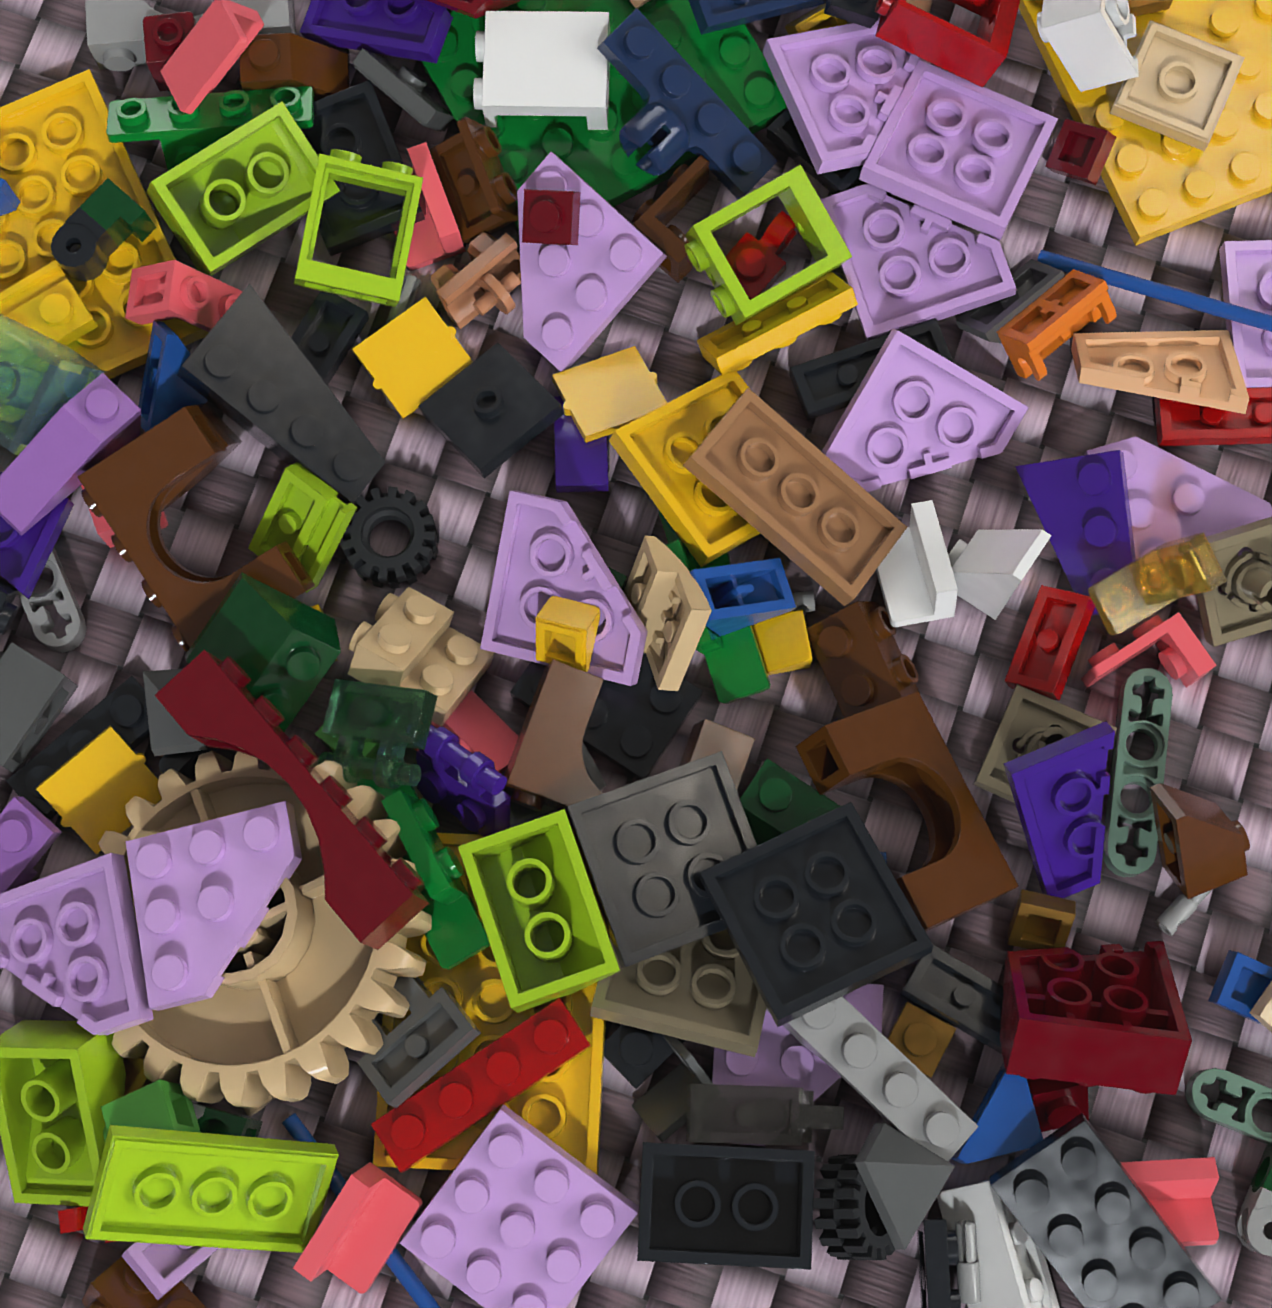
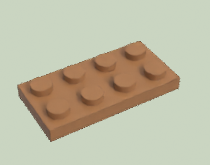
M749 388L736 400L683 464L689 472L843 606H846L855 599L907 529L905 524Z

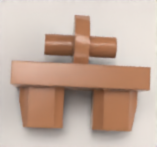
M482 232L469 244L467 252L472 261L459 271L452 264H444L431 275L430 279L451 322L460 330L477 315L483 316L494 306L507 315L516 307L509 293L521 284L520 255L517 250L518 245L516 241L507 233L497 239L486 232Z

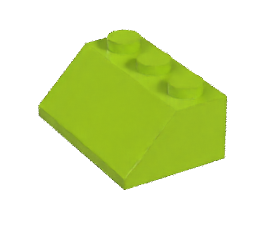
M565 809L458 846L511 1009L517 1013L526 1011L558 998L571 995L620 972Z

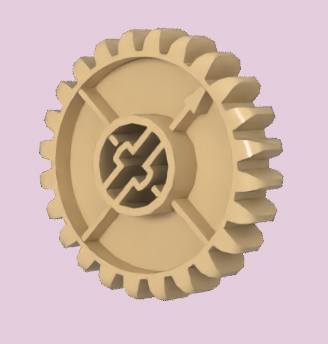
M215 751L206 752L199 755L195 764L196 781L172 768L159 776L158 788L162 800L157 805L138 796H134L125 805L126 816L134 826L128 836L115 831H105L98 843L104 854L115 853L124 855L134 913L135 906L125 841L287 801L294 806L302 861L290 879L285 877L267 905L270 908L246 947L238 949L223 972L222 976L225 978L212 998L160 1011L152 1009L154 1020L115 1032L112 1046L121 1057L136 1059L140 1056L145 1057L143 1061L144 1075L149 1081L153 1083L161 1079L181 1084L183 1094L193 1101L213 1104L220 1102L225 1097L227 1102L233 1106L258 1108L265 1104L271 1094L279 1100L297 1102L308 1096L312 1084L311 1076L321 1081L338 1084L349 1075V1061L344 1050L346 1047L371 1055H375L384 1045L381 1033L372 1022L378 1013L396 1018H404L410 1004L405 996L394 988L398 977L414 978L423 975L427 961L420 955L407 950L406 943L407 938L421 936L431 930L432 915L421 910L379 950L360 943L325 901L324 866L319 840L305 807L290 785L267 763L258 758L237 752L233 763ZM316 761L312 765L323 779L332 775L353 798L347 807L358 820L363 816H367L383 832L388 841L382 848L394 862L407 854L398 835L401 829L397 821L386 819L388 814L381 802L385 799L382 794L370 786H357V779L354 773L335 761H324L321 764ZM405 860L416 871L415 864ZM424 884L417 888L420 892L425 888ZM246 962L248 969L237 972L232 970V967Z

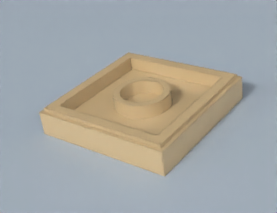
M1150 20L1134 55L1138 59L1139 77L1123 81L1110 114L1205 151L1245 57Z

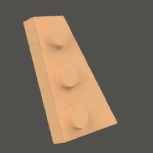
M1229 330L1073 334L1071 352L1079 383L1246 414L1249 395Z

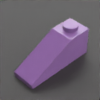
M104 373L100 374L59 409L0 475V516L21 536L82 485L78 479L79 475L140 435L141 409Z

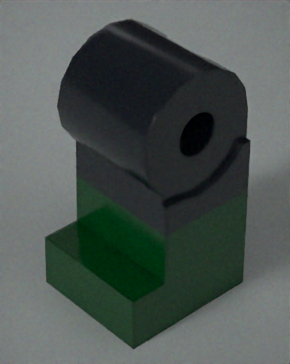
M107 178L55 233L51 243L52 255L73 279L85 282L94 280L106 268L108 257L131 234L143 242L156 227L146 211Z

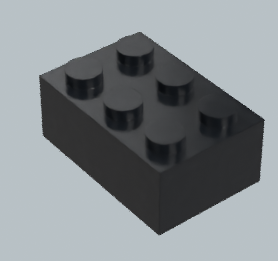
M643 1142L637 1261L811 1270L815 1151Z

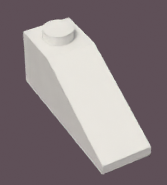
M1042 529L977 530L969 544L959 539L948 555L958 587L957 596L996 620L1052 535Z

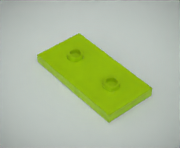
M110 1125L83 1226L85 1239L303 1253L318 1228L339 1153L335 1144Z

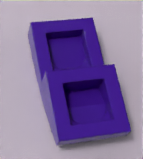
M555 396L554 398L563 408L564 402L561 396ZM563 414L554 422L556 493L609 491L607 436L585 443L572 417Z

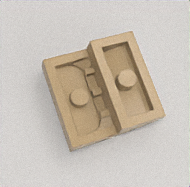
M645 535L623 592L648 631L643 653L647 655L658 690L678 691L712 610L699 584L681 560L655 536Z

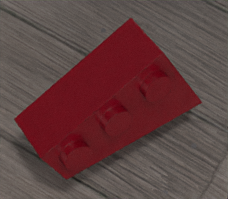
M1146 942L1144 951L1124 952L1120 944H1106L1100 946L1099 954L1080 955L1069 947L1007 951L1000 1042L1006 1074L1019 1075L1032 1080L1042 1078L1074 1082L1087 1087L1105 1086L1129 1089L1142 1094L1160 1093L1176 1095L1192 1038L1164 942Z

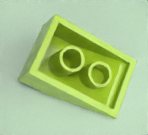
M283 101L152 180L146 193L197 270L213 276L308 213L319 157ZM328 179L324 202L340 192L334 180Z
M22 1020L0 1035V1136L14 1203L89 1207L105 1145L103 1129L106 1125L101 1106L123 1097L125 1091L126 1071L123 1057L112 1046L114 1033L110 1035H93L77 1024L78 1021Z

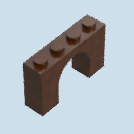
M198 405L183 407L78 476V479L84 486L81 494L85 503L96 516H103L115 533L111 536L114 547L125 561L129 563L133 561L144 577L141 584L145 594L156 607H164L174 623L171 626L172 633L178 644L186 652L189 651L241 572L294 599L315 586L287 541L269 549L234 573L219 577L203 576L186 569L168 551L160 526L161 511L166 497L177 483L227 451Z
M554 659L544 667L504 775L507 777L504 789L512 792L510 801L535 811H541L543 804L557 810H563L567 806L603 794L592 782L586 771L582 756V742L604 679ZM704 719L693 725L679 766L722 751L735 788L738 790L755 738Z
M919 692L827 724L795 746L819 795L861 779L878 778L895 784L905 791L916 803L924 817L928 830V855L922 868L906 874L896 881L925 932L981 907L1019 887Z

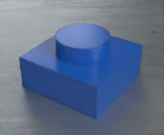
M1228 950L1208 1001L1261 1024L1249 1012L1271 983L1272 967L1242 953Z

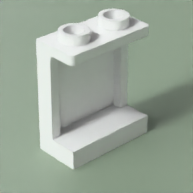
M486 11L485 31H476L475 36L476 62H483V78H474L473 84L474 109L483 110L485 124L489 127H497V115L586 116L588 130H608L610 62L597 47L610 35L609 12Z

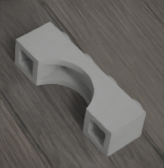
M85 0L87 45L99 69L127 71L134 66L147 65L143 18L161 15L162 13L150 7L144 0ZM230 0L258 12L264 26L257 35L292 33L296 35L294 0ZM204 13L194 16L196 23Z
M843 996L782 1025L803 1046L818 1056L851 1085L874 1108L884 1123L946 1161L953 1157L979 1127Z

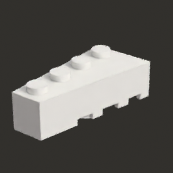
M1043 0L1042 11L1037 14L1039 35L1044 43L1049 42L1080 92L1139 77L1138 59L1132 56L1127 49V39L1137 36L1136 17L1132 13L1130 14L1128 0Z

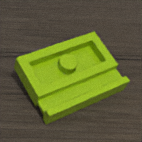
M296 462L285 468L248 549L257 556H260L274 546L287 541L315 584L314 587L306 591L308 593L319 585L357 506L353 503L345 504L337 498L339 493Z

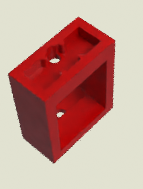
M906 0L877 1L875 12L880 14L881 17L876 37L982 88L1007 57L1020 0H948L981 16L977 33L974 35L907 3Z

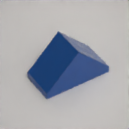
M153 321L138 405L141 409V427L145 432L185 406L205 404L208 401L177 376L181 366L191 354L180 338L161 321Z
M780 558L690 571V574L697 581L706 596L712 610L706 627L719 636L782 615L796 608Z
M1004 1062L971 1119L979 1127L951 1159L959 1164H969L1029 1149L1043 1140L1027 1079L1019 1075L1006 1074Z

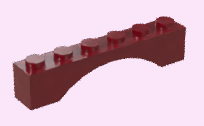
M204 649L155 694V697L190 737L208 747L235 750L258 758L267 763L290 785L305 807L319 840L324 866L325 901L360 943L379 950L429 904L417 889L424 883L422 878L403 858L400 857L395 862L382 848L388 839L367 816H363L358 820L349 810L347 805L353 800L351 795L332 775L323 779L312 765L318 760L316 754L296 734L291 739L287 737L278 726L285 720L284 717L267 698L261 695L255 699L245 687L251 681L247 673L231 657L228 656L221 661Z

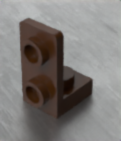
M702 155L690 166L687 163L681 165L670 177L667 183L668 189L656 201L652 198L648 199L637 210L632 220L633 225L667 255L659 267L677 283L692 270V263L685 251V244L689 242L679 228L674 225L666 227V225L707 184L710 161Z

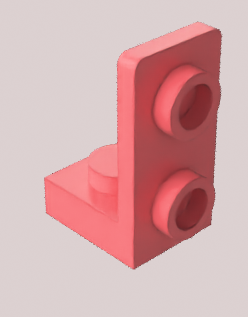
M177 260L134 268L131 273L125 318L140 325L153 323V321L178 318L210 332L243 291Z
M1178 612L1164 622L1159 615L1147 620L1131 632L1136 640L1119 650L1115 643H1112L1088 659L1092 668L1081 680L1088 688L1155 644L1161 651L1158 657L1165 671L1175 680L1180 678L1186 688L1204 677L1217 665Z

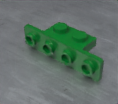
M285 86L275 89L232 90L221 93H208L192 114L181 112L173 96L114 100L109 103L106 133L111 143L160 139L169 171L283 101L300 129L313 127L314 94L310 86Z
M658 510L668 540L666 546L681 560L689 571L731 565L727 552L700 567L660 510ZM752 625L723 636L717 635L705 626L696 651L705 656L719 702L729 704L770 688V680Z
M389 755L355 775L357 786H370L385 797L381 802L388 814L386 819L397 821L401 828L398 835L407 851V854L402 858L415 864L416 871L424 882L425 888L420 893L429 904L423 911L432 915V927L430 931L425 933V936L440 966L447 970L452 969L489 947L490 943L483 922L460 879L464 875L463 868L451 848L443 846L435 830L439 827V822L433 810L425 799L418 798L399 759Z

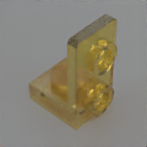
M1203 532L1163 543L1089 587L1088 593L1108 634L1116 635L1178 598L1212 591L1227 582Z

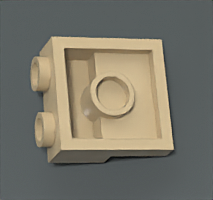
M408 586L399 597L389 593L383 599L376 612L375 621L377 622L374 625L366 621L359 625L349 644V650L353 651L354 655L348 675L442 727L488 670L495 652L480 649V643L449 627L454 611Z

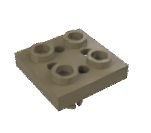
M1272 517L1187 542L1186 545L1206 642L1216 647L1271 630ZM1247 547L1248 551H1244L1242 555L1238 556L1239 551ZM1223 581L1222 591L1218 592V585ZM1248 603L1252 604L1251 607H1252L1253 609H1249Z
M1017 684L1013 689L973 785L1015 803L1003 763L1093 727L1103 721ZM1110 725L1116 733L1117 728ZM1019 739L1016 743V748L1018 749L1026 744L1024 753H1017L1013 750L1012 742Z

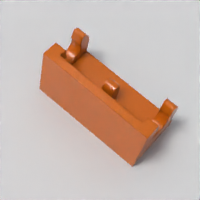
M1073 269L997 331L1018 376L1027 379L1033 374L1036 380L1040 381L1047 375V369L1043 360L1070 339L1074 333H1077L1090 321L1095 323L1102 317L1105 323L1109 324L1117 317L1115 307L1107 292L1109 288L1105 280Z

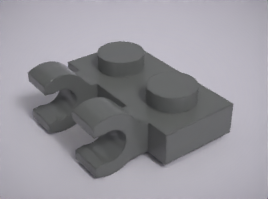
M419 977L397 978L394 988L405 996L410 1004L409 1010L412 1014L391 1032L385 1025L382 1026V1018L377 1015L372 1022L381 1033L384 1045L375 1055L366 1053L357 1061L386 1103L394 1108L401 1105L481 1034L449 991L441 987L432 994Z

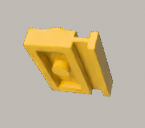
M56 260L0 293V371L8 381L98 327Z

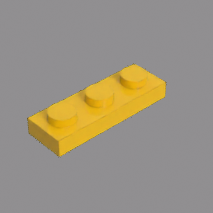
M831 271L737 326L732 321L697 340L703 358L723 376L734 369L736 371L745 369L752 363L753 359L773 349L789 346L796 341L799 335L819 325H827L838 320L843 312L857 306L858 303L853 288Z

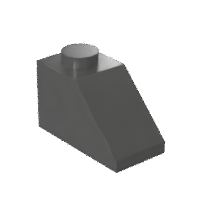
M11 643L5 652H0V765L15 774L26 764L78 686L64 674L14 643Z

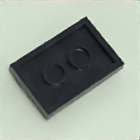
M370 80L314 101L313 127L301 129L318 157L319 153L330 156L331 150L338 149L360 155L362 157L361 163L382 168V162L385 161L403 164ZM334 180L340 192L323 203L319 222V231L330 256L398 230L404 196ZM419 203L415 223L425 219Z
M643 653L638 683L636 685L628 686L603 680L583 736V743L637 779L648 778L700 700L703 691L683 679L678 691L658 690L647 655ZM530 662L510 691L511 697L530 708L546 665Z

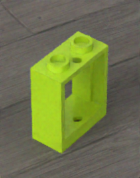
M333 149L330 152V156L319 153L294 285L396 307L400 300L423 177L412 175L413 168L401 163L385 161L382 162V168L361 163L362 157L360 155L345 150ZM328 179L404 196L389 277L312 260Z
M801 164L694 224L685 234L689 242L685 244V251L690 262L698 272L705 270L715 288L711 290V296L717 309L724 318L731 316L736 326L840 267L852 257ZM779 196L816 263L750 300L712 233Z

